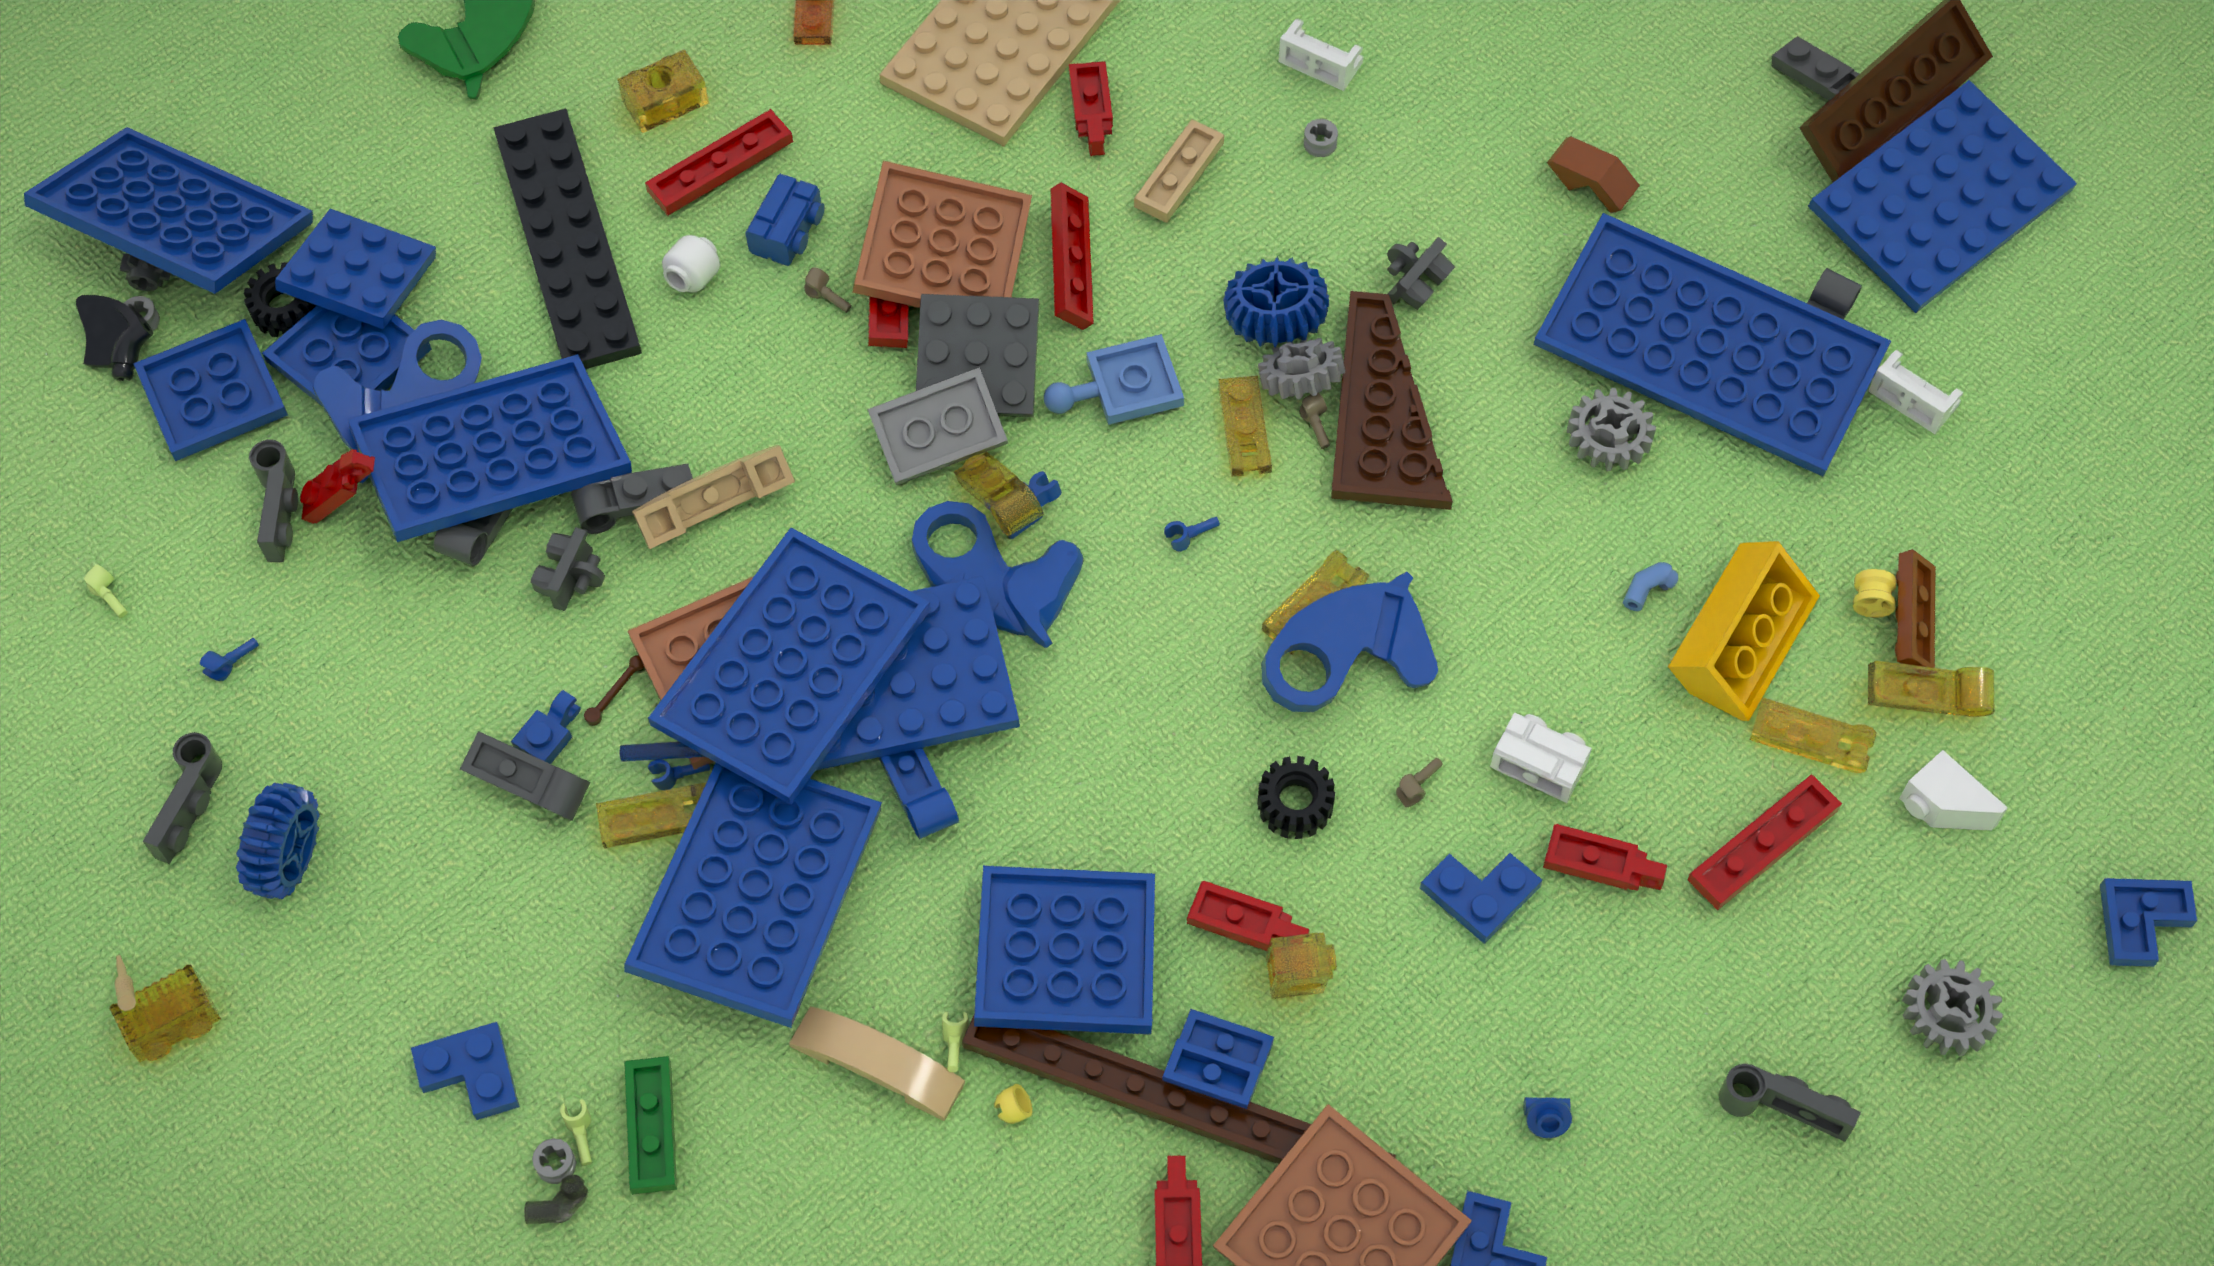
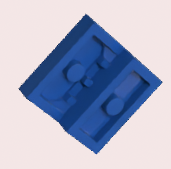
M1190 1009L1180 1038L1176 1040L1162 1080L1247 1109L1273 1046L1274 1036Z

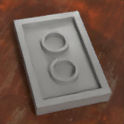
M980 367L868 409L896 486L1008 444Z

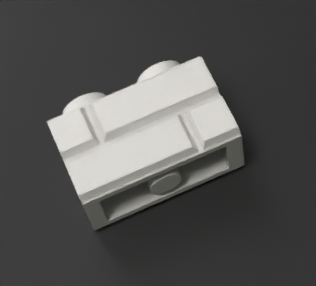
M1514 713L1494 750L1490 767L1567 803L1586 768L1592 748L1586 746L1585 741L1576 734L1570 732L1560 734L1547 728V724L1535 715L1527 714L1522 716Z

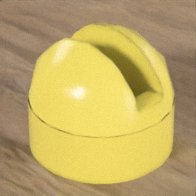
M1019 1084L1004 1089L996 1097L994 1108H1001L1002 1112L998 1117L1002 1121L1013 1124L1032 1116L1031 1100L1027 1092Z

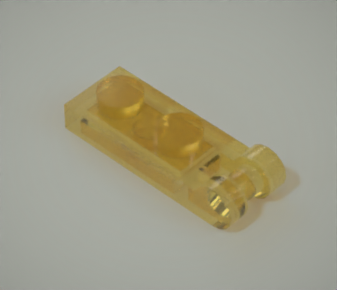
M1258 376L1219 379L1218 389L1231 477L1244 476L1246 471L1258 470L1259 474L1271 473V455L1267 441ZM1255 452L1256 455L1242 456V453Z
M1339 550L1333 551L1326 558L1323 565L1262 623V631L1274 640L1288 620L1297 612L1330 593L1351 586L1364 585L1369 574L1360 567H1352L1347 563V557ZM1336 575L1344 580L1339 587L1330 581ZM1297 650L1291 651L1289 653L1293 655Z
M1762 698L1749 740L1850 772L1864 773L1867 771L1870 760L1867 751L1868 748L1874 746L1877 732L1867 725L1857 724L1853 726ZM1839 741L1850 744V750L1838 748Z
M706 783L596 803L603 847L609 848L684 833L693 812L685 813L684 806L690 804L697 805Z

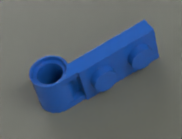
M923 748L878 757L919 839L959 823L952 799L944 787L942 788Z

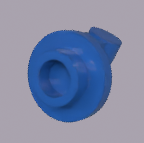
M1524 1097V1115H1526L1527 1125L1532 1133L1542 1138H1555L1564 1134L1569 1129L1572 1122L1570 1098Z

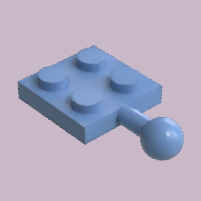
M1162 334L1087 352V364L1093 382L1073 387L1062 382H1056L1051 384L1044 393L1045 406L1056 414L1068 412L1073 407L1074 402L1099 396L1108 425L1184 406V396Z

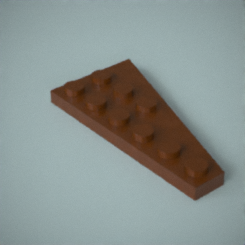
M1350 291L1344 352L1345 373L1342 374L1331 499L1451 510L1453 501L1450 491L1447 490L1440 459H1437L1432 442V432L1417 384L1415 385L1411 374V364L1408 354H1405L1400 338L1401 331L1389 294Z

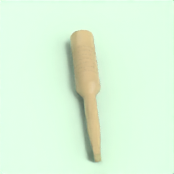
M121 955L116 956L118 977L114 982L117 1003L121 1010L129 1011L136 1005L133 981L127 975Z

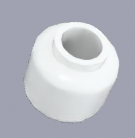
M685 235L664 255L662 260L663 275L667 283L679 292L696 293L702 290L717 274L720 267L715 245L707 238Z

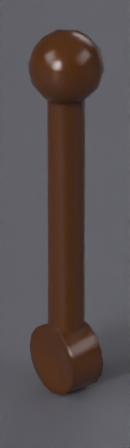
M639 655L630 658L629 667L598 705L585 711L584 718L589 725L595 726L601 722L603 710L636 671H641L644 668Z

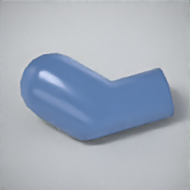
M1658 562L1637 572L1623 600L1624 606L1633 611H1641L1650 589L1658 585L1663 590L1673 588L1678 582V573L1672 569L1670 564L1665 562Z

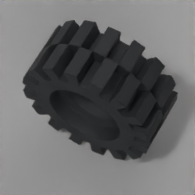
M281 263V269H276L275 264L267 265L270 270L267 273H264L262 269L256 272L258 280L251 277L247 282L250 288L244 289L245 305L254 324L264 334L269 331L272 337L277 338L279 331L282 334L286 333L317 306L295 298L290 304L283 307L269 306L272 299L280 294H284L276 291L275 279L287 263Z
M1290 756L1284 757L1281 766L1275 761L1270 765V772L1265 770L1262 780L1259 782L1257 804L1258 810H1261L1260 817L1263 823L1267 820L1269 821L1268 828L1272 832L1280 828V836L1288 838L1289 832H1295V839H1302L1303 832L1305 831L1308 832L1309 837L1315 835L1317 827L1323 829L1327 825L1328 818L1331 819L1335 799L1333 778L1328 780L1329 771L1325 767L1319 771V762L1313 759L1309 765L1304 764V756H1297V763H1291ZM1288 786H1302L1310 791L1313 800L1305 809H1290L1281 802L1280 793Z

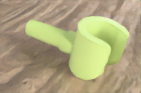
M94 565L84 577L89 591L105 600L119 618L124 617L128 611L108 589V586L114 581L113 576L102 566Z
M945 1012L942 1016L943 1039L948 1043L949 1047L947 1064L949 1072L958 1071L959 1050L969 1027L968 1014L966 1012H963V1020L958 1023L948 1021V1012Z
M580 1099L582 1111L579 1115L570 1117L565 1103L562 1104L560 1113L567 1129L573 1132L581 1165L585 1166L592 1163L586 1137V1128L591 1123V1115L585 1101Z

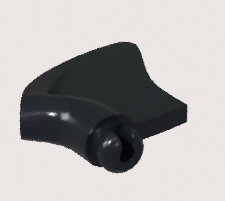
M80 295L76 300V306L86 335L83 364L89 367L113 368L111 375L114 379L124 381L125 378L130 381L134 377L133 369H135L133 363L138 362L142 345L153 335L151 327L136 310L116 299L98 295Z

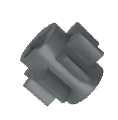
M123 254L120 271L127 273L126 280H128L129 285L141 291H154L158 286L162 287L163 281H169L171 273L130 254Z

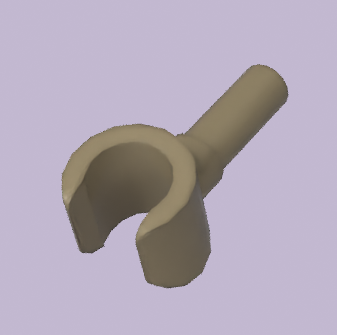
M811 268L805 278L806 284L804 289L806 294L811 298L823 297L847 313L852 305L826 287L829 281L828 274L819 268Z
M1317 393L1316 396L1309 395L1302 400L1299 413L1303 420L1310 422L1321 449H1325L1330 446L1319 415L1327 411V406L1323 397Z
M1439 758L1432 760L1414 776L1413 774H1407L1402 777L1396 790V795L1405 807H1411L1424 798L1426 793L1421 784L1443 765Z

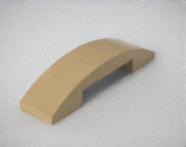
M775 445L699 475L657 496L632 511L647 547L652 549L686 533L685 529L754 497L762 498L794 483L795 480L780 445Z
M811 1006L789 1042L790 1047L827 1065L830 1061L904 1096L906 1103L943 1121L946 1120L965 1085V1080L953 1072H949L946 1067L914 1048L862 1023Z

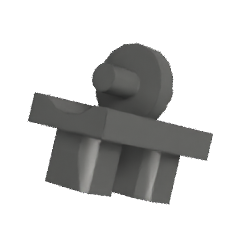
M1440 237L1419 258L1416 256L1419 247L1414 242H1410L1407 246L1394 244L1388 250L1387 256L1391 263L1388 267V272L1393 276H1396L1399 272L1405 273L1388 293L1393 304L1401 297L1406 303L1418 310L1434 292L1419 276L1424 273L1439 286L1455 268L1451 261L1441 252L1447 244Z
M575 527L572 536L552 533L547 544L546 553L549 559L559 561L556 570L539 565L531 577L533 590L550 597L555 609L565 611L574 591L579 594H585L588 586L600 587L605 580L604 573L597 568L601 559L597 555L592 554L593 548L585 540L588 535L587 530Z

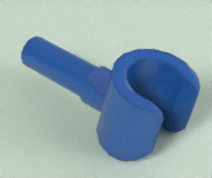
M1213 517L1196 525L1186 527L1180 521H1173L1166 525L1164 533L1166 538H1171L1177 534L1182 535V537L1171 542L1172 548L1181 552L1189 547L1191 538L1218 527L1220 522L1217 517Z
M252 638L232 652H228L224 657L214 651H208L200 660V665L205 667L203 674L216 681L227 679L232 671L233 664L258 647V642Z
M657 759L648 765V769L652 774L666 772L663 777L651 780L656 788L666 791L676 784L677 779L683 778V776L710 771V766L706 764L695 770L691 764L671 767L667 761Z

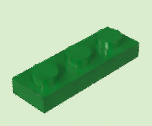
M665 1056L624 1061L629 1189L632 1195L677 1190L670 1058Z

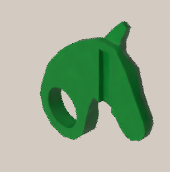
M464 0L465 21L458 22V27L442 29L440 26H430L424 23H409L398 34L400 48L410 56L425 62L444 77L464 80L467 88V97L469 99H478L484 73L503 58L519 40L533 14L535 0Z

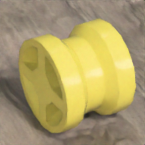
M1867 569L1856 574L1854 587L1858 594L1853 599L1854 611L1862 616L1872 618L1885 617L1892 614L1896 604L1895 598L1892 596V592L1896 589V577L1891 572L1880 569Z

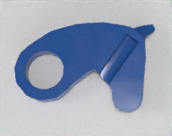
M441 319L420 324L407 336L399 369L389 391L365 388L355 382L346 371L338 366H331L319 371L314 379L313 390L342 441L350 450L355 449L359 452L350 432L348 419L474 384L478 376L482 357L477 340L462 325ZM441 339L450 341L458 346L464 355L466 363L462 372L448 380L432 379L423 373L418 365L416 356L424 344ZM369 475L361 480L360 483L363 484L369 478Z
M946 501L929 507L915 522L912 535V547L916 560L931 587L984 576L997 629L1017 635H1028L1044 648L1053 644L1047 630L1059 615L1084 562L1081 550L1074 543L1065 540L1056 541L1040 558L1008 567L999 552L985 514L969 503ZM961 524L968 527L976 535L977 540L970 551L962 556L953 558L943 557L935 553L929 547V538L941 526Z
M1405 572L1389 583L1378 582L1351 586L1317 599L1292 616L1270 645L1261 663L1262 684L1273 701L1292 712H1315L1330 704L1339 691L1351 665L1361 651H1366L1392 665L1400 679L1410 688L1424 687L1433 682L1438 673V666L1420 612L1408 590L1413 577L1408 572ZM1294 650L1308 651L1316 655L1326 670L1325 685L1311 692L1299 691L1291 687L1284 680L1280 671L1281 657Z

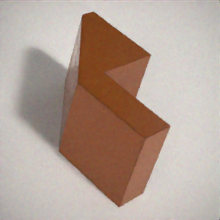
M1572 136L1567 137L1547 162L1569 191L1589 185L1610 213L1621 211L1640 186L1618 157Z

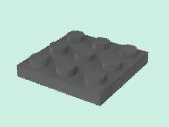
M921 294L916 391L980 367L998 416L1034 417L1039 298Z

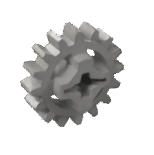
M1322 338L1309 341L1307 339L1306 341L1301 340L1297 344L1288 342L1281 347L1272 348L1273 355H1263V362L1258 364L1263 390L1268 389L1271 396L1280 393L1281 399H1286L1289 396H1296V399H1301L1304 393L1316 396L1323 389L1330 390V382H1340V374L1345 373L1341 348L1335 347L1333 341L1323 344Z
M1611 388L1609 396H1604L1599 389L1595 390L1593 400L1585 395L1582 396L1580 405L1573 406L1567 426V433L1571 434L1569 440L1570 447L1579 446L1577 454L1579 459L1590 456L1592 458L1591 467H1595L1599 462H1604L1607 471H1611L1614 463H1619L1620 467L1626 470L1630 459L1639 464L1643 453H1649L1656 431V426L1651 425L1653 413H1642L1645 402L1643 400L1636 403L1631 402V392H1627L1623 398L1618 397L1616 388ZM1594 415L1595 418H1591L1589 424L1585 425L1586 421ZM1633 434H1637V437L1634 439V441L1628 444L1627 441L1632 440Z
M1943 959L1937 965L1936 971L1927 964L1920 972V976H1913L1908 984L1910 990L1906 991L1902 999L1904 1003L1911 1005L1903 1013V1018L1915 1020L1916 1023L1910 1030L1912 1035L1923 1032L1927 1036L1923 1046L1928 1048L1933 1042L1940 1044V1054L1945 1055L1950 1047H1955L1958 1055L1964 1056L1969 1049V1045L1975 1051H1979L1986 1043L1985 1039L1989 1041L1997 1032L1995 1026L2003 1018L2002 1013L1994 1010L2000 1005L2002 998L1996 995L1990 996L1989 992L1995 983L1993 980L1982 983L1978 979L1981 969L1976 968L1971 974L1965 972V963L1961 960L1954 969H1950L1946 959ZM1926 991L1929 994L1926 999L1931 1005L1927 1011L1924 1000ZM1976 1005L1979 1006L1980 1010L1979 1024L1976 1021L1979 1018L1978 1014L1975 1012Z

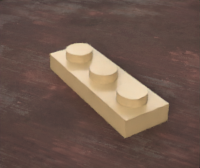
M1191 119L1135 196L1134 207L1167 223L1224 144V134Z

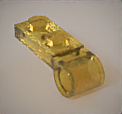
M988 452L970 457L962 467L954 471L959 484L991 511L995 521L1007 536L1014 534L1044 515L1042 507L1031 489Z
M1874 661L1868 664V705L1968 717L1992 715L1995 712L1994 670L1985 667H1964L1957 670H1947Z

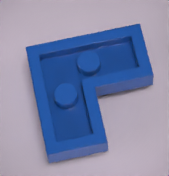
M1511 853L1482 881L1449 854L1421 881L1420 889L1485 944L1541 887L1543 880Z
M2104 878L2100 884L2110 965L2154 967L2159 961L2154 926L2192 928L2197 922L2192 881Z
M497 1022L411 1047L419 1086L423 1093L465 1081L472 1112L476 1120L520 1107L501 1029Z
M1467 1191L1462 1213L1470 1218L1472 1222L1456 1241L1450 1266H1546L1547 1257L1503 1245L1512 1202Z

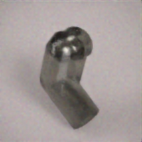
M568 1175L561 1180L560 1191L552 1200L526 1201L524 1211L526 1224L564 1223L568 1221L587 1199L588 1189L584 1185V1180L578 1175Z

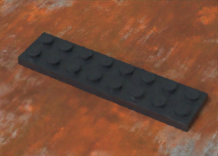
M564 108L493 127L561 358L578 354L584 368L589 369L642 354L567 109Z

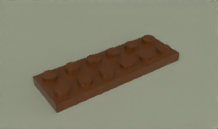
M1943 0L1799 128L1831 181L1835 182L1957 90L1986 64L1993 55L1961 0Z

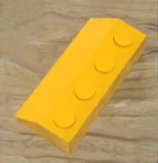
M1779 541L1739 544L1668 665V668L1689 694L1742 721H1749L1820 597Z

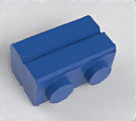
M783 174L777 175L745 232L748 250L751 254L765 259L771 258L772 261L786 266L792 263L796 253L803 254L808 244V232L812 224L817 226L824 215L825 206L821 202L820 189L816 185L804 181L798 182L795 178Z

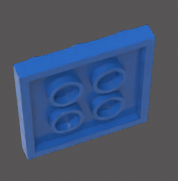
M329 209L276 277V291L384 329L436 258V246Z
M316 306L262 354L268 364L321 405L313 390L314 379L319 371L331 366L340 367L355 382L365 388L381 391V389L387 390L395 381L406 338L414 329L396 315L392 317L384 329ZM429 342L424 344L418 351L417 361L421 360L432 350Z
M246 319L133 363L175 461L288 416Z

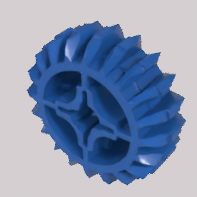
M1278 256L1272 262H1266L1264 259H1261L1260 264L1256 266L1247 263L1245 271H1236L1235 278L1228 281V287L1223 299L1226 320H1228L1229 326H1232L1235 335L1244 336L1246 342L1256 340L1260 347L1265 343H1272L1276 348L1278 343H1293V340L1297 338L1306 341L1308 333H1317L1318 326L1325 323L1329 307L1327 285L1324 278H1321L1318 269H1310L1307 262L1296 264L1293 257L1286 262L1280 261Z
M274 782L271 786H266L262 790V794L257 795L255 805L249 808L248 818L246 822H243L244 829L239 837L240 847L236 852L239 857L236 865L237 872H239L238 879L239 883L243 884L244 890L269 899H283L286 895H291L294 892L296 884L301 883L302 876L312 858L314 846L317 844L316 834L320 829L317 825L320 817L317 810L318 803L317 799H314L313 792L307 791L298 785Z

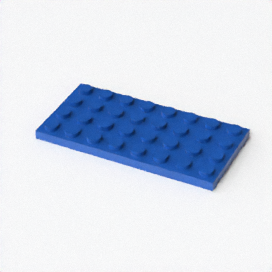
M1602 213L1534 340V345L1822 477H1824L1891 343V340L1605 213Z

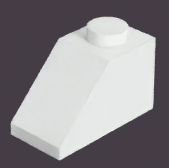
M1944 750L1908 781L1899 798L1904 802L1906 809L1912 816L1922 819L1930 827L1992 831L2008 809L2007 806Z

